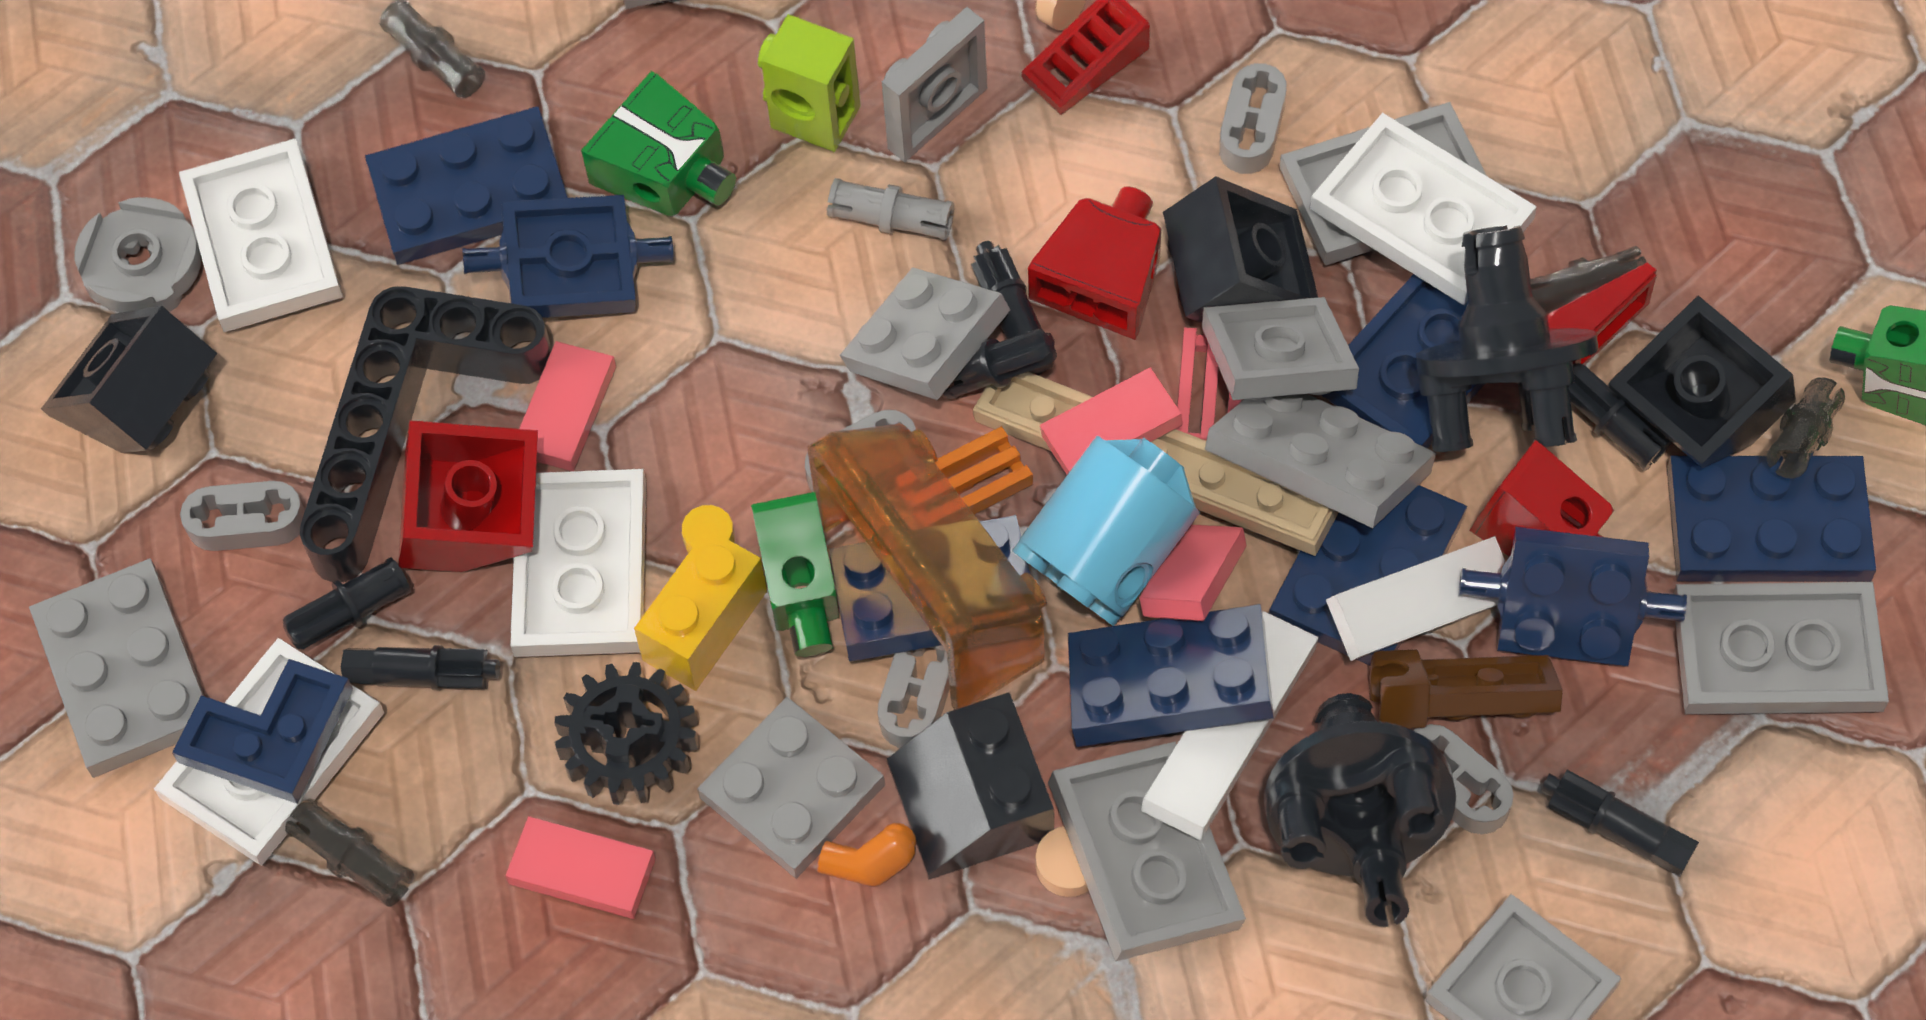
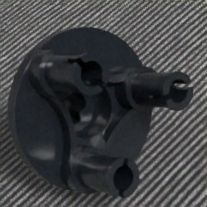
M1507 225L1481 228L1463 233L1461 247H1465L1464 272L1468 305L1458 323L1460 340L1430 347L1416 354L1420 395L1427 396L1433 436L1432 449L1435 452L1456 451L1473 446L1466 391L1472 388L1471 385L1486 383H1518L1523 421L1521 423L1522 430L1532 431L1535 429L1534 441H1538L1544 447L1566 445V443L1577 441L1576 433H1574L1569 385L1575 383L1573 361L1585 358L1598 351L1597 333L1588 329H1549L1547 312L1532 296L1528 257L1522 242L1525 236L1520 225L1514 226L1511 229H1508Z
M1352 693L1338 694L1328 698L1320 705L1314 722L1318 723L1317 732L1292 746L1271 771L1264 797L1267 823L1273 838L1281 847L1285 863L1297 869L1312 868L1334 875L1354 876L1363 888L1365 916L1368 921L1375 926L1389 927L1386 906L1391 905L1395 925L1404 921L1409 914V903L1405 896L1402 880L1407 871L1406 864L1417 859L1433 847L1443 836L1453 818L1456 806L1454 779L1447 759L1429 739L1400 725L1377 722L1371 712V709L1374 707L1369 700L1361 695Z

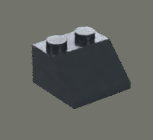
M1215 176L1163 211L1168 234V249L1173 257L1180 289L1179 300L1186 317L1202 323L1204 307L1319 298L1297 209Z
M1699 295L1608 383L1612 391L1702 468L1752 446L1796 402L1793 374Z
M162 305L111 314L42 406L41 410L49 417L120 453L152 450L161 444L171 432L174 421L170 418L182 401L192 399L204 387L209 378V373L206 369L218 353Z
M1010 692L946 712L887 758V765L910 829L916 836V845L929 880L1039 844L1047 833L1054 830V807Z

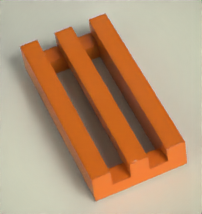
M1001 426L891 483L893 494L916 531L924 532L951 527L1033 485V473L1027 465L1024 466L1022 464L1020 453L1015 445H1010L1008 435ZM1005 468H1008L1010 471L1009 474L927 516H924L922 513L923 510L950 496L956 497L973 488L974 484Z

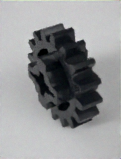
M633 662L626 676H619L614 665L608 664L605 669L606 680L598 683L594 678L586 674L581 677L586 691L582 697L572 693H566L563 697L567 711L571 715L555 716L554 724L557 733L562 736V738L555 741V747L559 759L568 760L564 765L568 778L575 782L585 777L584 786L588 796L594 798L606 787L609 788L613 804L620 805L625 791L634 790L640 803H644L648 800V786L655 783L660 789L668 792L672 789L668 773L671 770L687 774L689 771L688 758L683 751L698 750L699 745L696 731L691 729L698 724L694 706L685 705L688 700L685 688L681 684L667 689L668 680L666 672L660 668L649 679H646L643 676L640 662ZM647 701L660 708L668 720H663L662 713L650 712L646 708ZM584 745L590 746L592 753L604 754L607 758L606 765L591 757Z

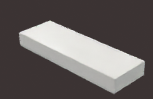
M1494 536L1327 599L1326 602L1350 661L1497 606L1498 599L1467 595L1459 596L1462 568L1501 574L1502 567L1506 562L1496 537Z

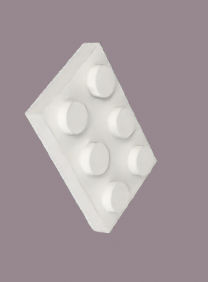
M1384 113L1377 118L1311 196L1310 210L1463 305L1468 301L1464 272L1465 247H1461L1463 233L1481 228L1507 225L1508 229L1520 225L1524 232L1534 220L1537 207Z
M296 138L179 172L216 313L224 332L343 298Z
M643 469L536 473L533 549L530 553L514 557L510 646L514 657L640 653L634 627L644 615L646 478Z
M278 638L225 703L261 715L288 659L328 672L331 671ZM352 685L353 691L298 804L185 766L177 761L156 785L154 790L162 801L262 866L382 717L384 711L380 702Z

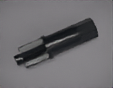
M992 241L980 243L976 247L978 255L973 256L975 262L971 264V267L980 286L1001 293L1010 308L1009 313L999 324L1006 340L1035 329H1042L1026 295V285L1021 280L1008 249H1001L999 244L994 247ZM1054 362L1029 372L1040 375L1052 368Z
M435 645L432 648H347L343 650L340 667L342 676L348 678L350 683L375 684L376 686L431 687L432 690L440 691L442 688L486 689V679H498L500 675V662L495 659H487L488 650L444 648L442 645Z
M1569 770L1565 772L1562 779L1550 773L1541 788L1542 792L1552 796L1548 803V808L1589 829V832L1593 834L1598 832L1681 877L1699 843L1693 838L1616 798V793L1607 791Z

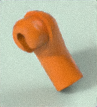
M893 823L887 825L883 831L859 849L825 841L820 853L817 871L821 874L867 886H879L907 867L915 855L916 836L907 825Z

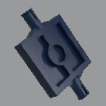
M624 195L502 201L503 232L499 240V247L462 248L464 275L467 273L501 271L502 278L509 289L510 303L533 308L542 318L635 312L636 298L633 279L637 270V263L674 261L672 236L635 239V234L627 222Z
M1522 527L1515 528L1512 552L1502 567L1501 574L1462 568L1459 583V596L1467 595L1498 599V608L1501 615L1497 636L1498 651L1549 655V657L1621 666L1629 665L1634 634L1643 623L1644 617L1674 620L1683 623L1687 608V595L1658 593L1647 590L1645 577L1649 562L1648 542Z

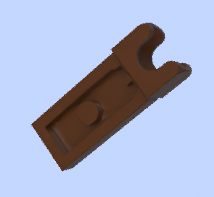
M1415 649L1377 651L1373 653L1371 658L1369 696L1371 701L1380 703L1378 722L1396 724L1406 728H1426L1428 717L1463 720L1474 715L1509 714L1515 717H1531L1537 713L1561 712L1563 689L1549 655L1421 660L1419 651Z

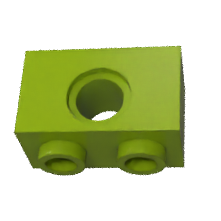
M788 14L777 34L770 33L765 38L758 56V67L762 68L765 85L763 100L767 102L770 127L835 152L861 107L854 38Z

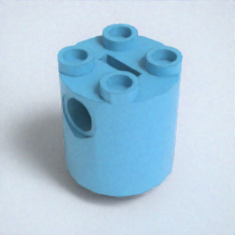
M1096 436L1029 525L1012 551L1054 581L1072 597L1114 626L1139 596L1197 518L1200 511L1195 507L1184 471L1185 468L1163 450L1144 437L1142 439L1104 440Z

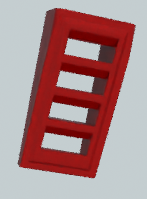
M1096 0L1021 71L1022 79L1062 115L1149 49L1150 24L1126 0ZM1093 39H1097L1106 48L1102 53L1091 43ZM1076 53L1088 66L1082 69L1070 56ZM1057 67L1072 82L1065 87L1050 71Z
M1647 262L1548 314L1549 329H1588L1597 333L1598 351L1585 358L1574 360L1573 364L1581 363L1586 365L1649 305L1657 277L1656 268Z

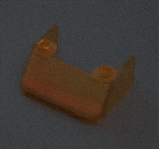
M903 424L833 431L807 446L813 491L816 493L824 532L826 533L847 519H850L947 651L951 706L954 710L984 700L1044 662V620L1041 609L1047 606V601L1042 589L1028 572L1019 575L935 464L938 461L937 454L923 431L917 428L911 432Z

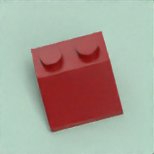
M409 420L404 458L399 567L465 572L532 552L538 430Z

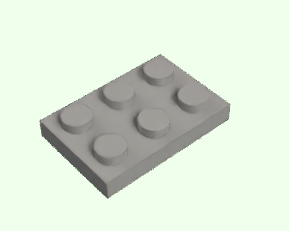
M1450 102L1394 119L1486 175ZM1370 127L1281 155L1280 170L1324 265L1375 250L1310 210L1311 196Z
M1309 394L1274 396L1258 401L1244 399L1209 428L1205 450L1371 528L1378 524L1431 474L1436 452L1414 443L1405 434L1385 430L1359 418L1350 409L1333 406Z
M151 558L29 606L85 766L93 778L177 744L200 696H204L157 569Z
M1873 582L1676 584L1673 594L1687 595L1684 622L1675 621L1685 714L1884 712L1889 698Z
M1176 742L1054 770L1048 781L1115 961L1240 930L1246 920L1210 827L1202 840H1199L1141 811L1143 798L1176 747Z

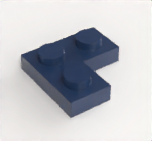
M288 659L261 715L201 695L172 754L178 763L298 804L353 691V687L346 677Z

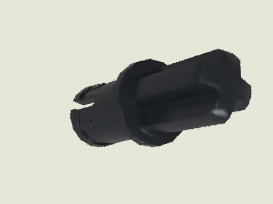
M1035 329L1001 342L992 338L985 340L981 344L980 349H978L952 381L954 386L948 387L943 394L948 399H956L963 394L989 385L1003 388L1011 383L1012 377L1053 363L1057 357L1054 337L1051 333H1045L1043 329Z
M1574 363L1575 383L1569 385L1571 403L1596 424L1594 432L1599 437L1605 434L1620 446L1644 471L1648 470L1653 463L1655 464L1662 457L1672 442L1612 391L1584 364Z
M390 557L385 562L344 584L339 580L331 584L332 591L286 615L283 619V627L292 644L297 649H305L351 623L356 628L363 624V617L402 596L410 594L411 589L401 568Z

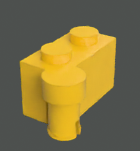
M714 505L699 506L685 516L682 523V537L688 555L634 627L642 660L656 669L664 670L666 675L694 691H697L767 593L761 558L735 544V532L729 514L722 508Z

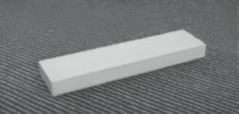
M1262 611L1265 621L1273 714L1275 718L1315 652L1319 637ZM1274 718L1185 731L1143 798L1141 811L1192 837L1202 840Z

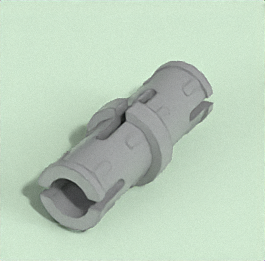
M838 178L834 179L830 188L828 202L833 203V205H828L827 207L828 217H839L878 225L880 232L893 234L894 229L938 237L941 240H947L953 222V216L949 215V213L954 212L953 201H941L903 193L902 187L889 184L888 188L881 189L846 182Z

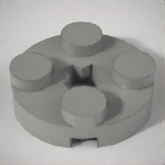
M130 198L118 203L120 210L111 212L105 218L102 217L101 213H98L89 220L77 239L74 255L83 284L94 302L119 313L161 305L171 312L178 307L182 294L191 287L199 273L202 257L193 227L186 221L183 213L176 206L156 198ZM141 246H147L150 257L145 262L131 265L127 259H124L127 254H137Z

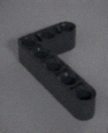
M393 286L385 289L374 298L368 310L300 525L302 543L315 572L322 579L332 583L337 580L344 583L356 578L367 565L408 433L409 420H412L427 369L517 384H530L540 380L552 348L543 318L535 309L519 304L405 286ZM412 322L405 328L393 329L398 324ZM461 332H472L464 338L452 339ZM531 341L526 347L511 348L519 342ZM387 375H396L390 381L384 383H375L381 377ZM379 428L374 435L358 437L366 430ZM363 483L355 491L341 493L347 485ZM346 538L338 547L323 549L324 545L333 539Z

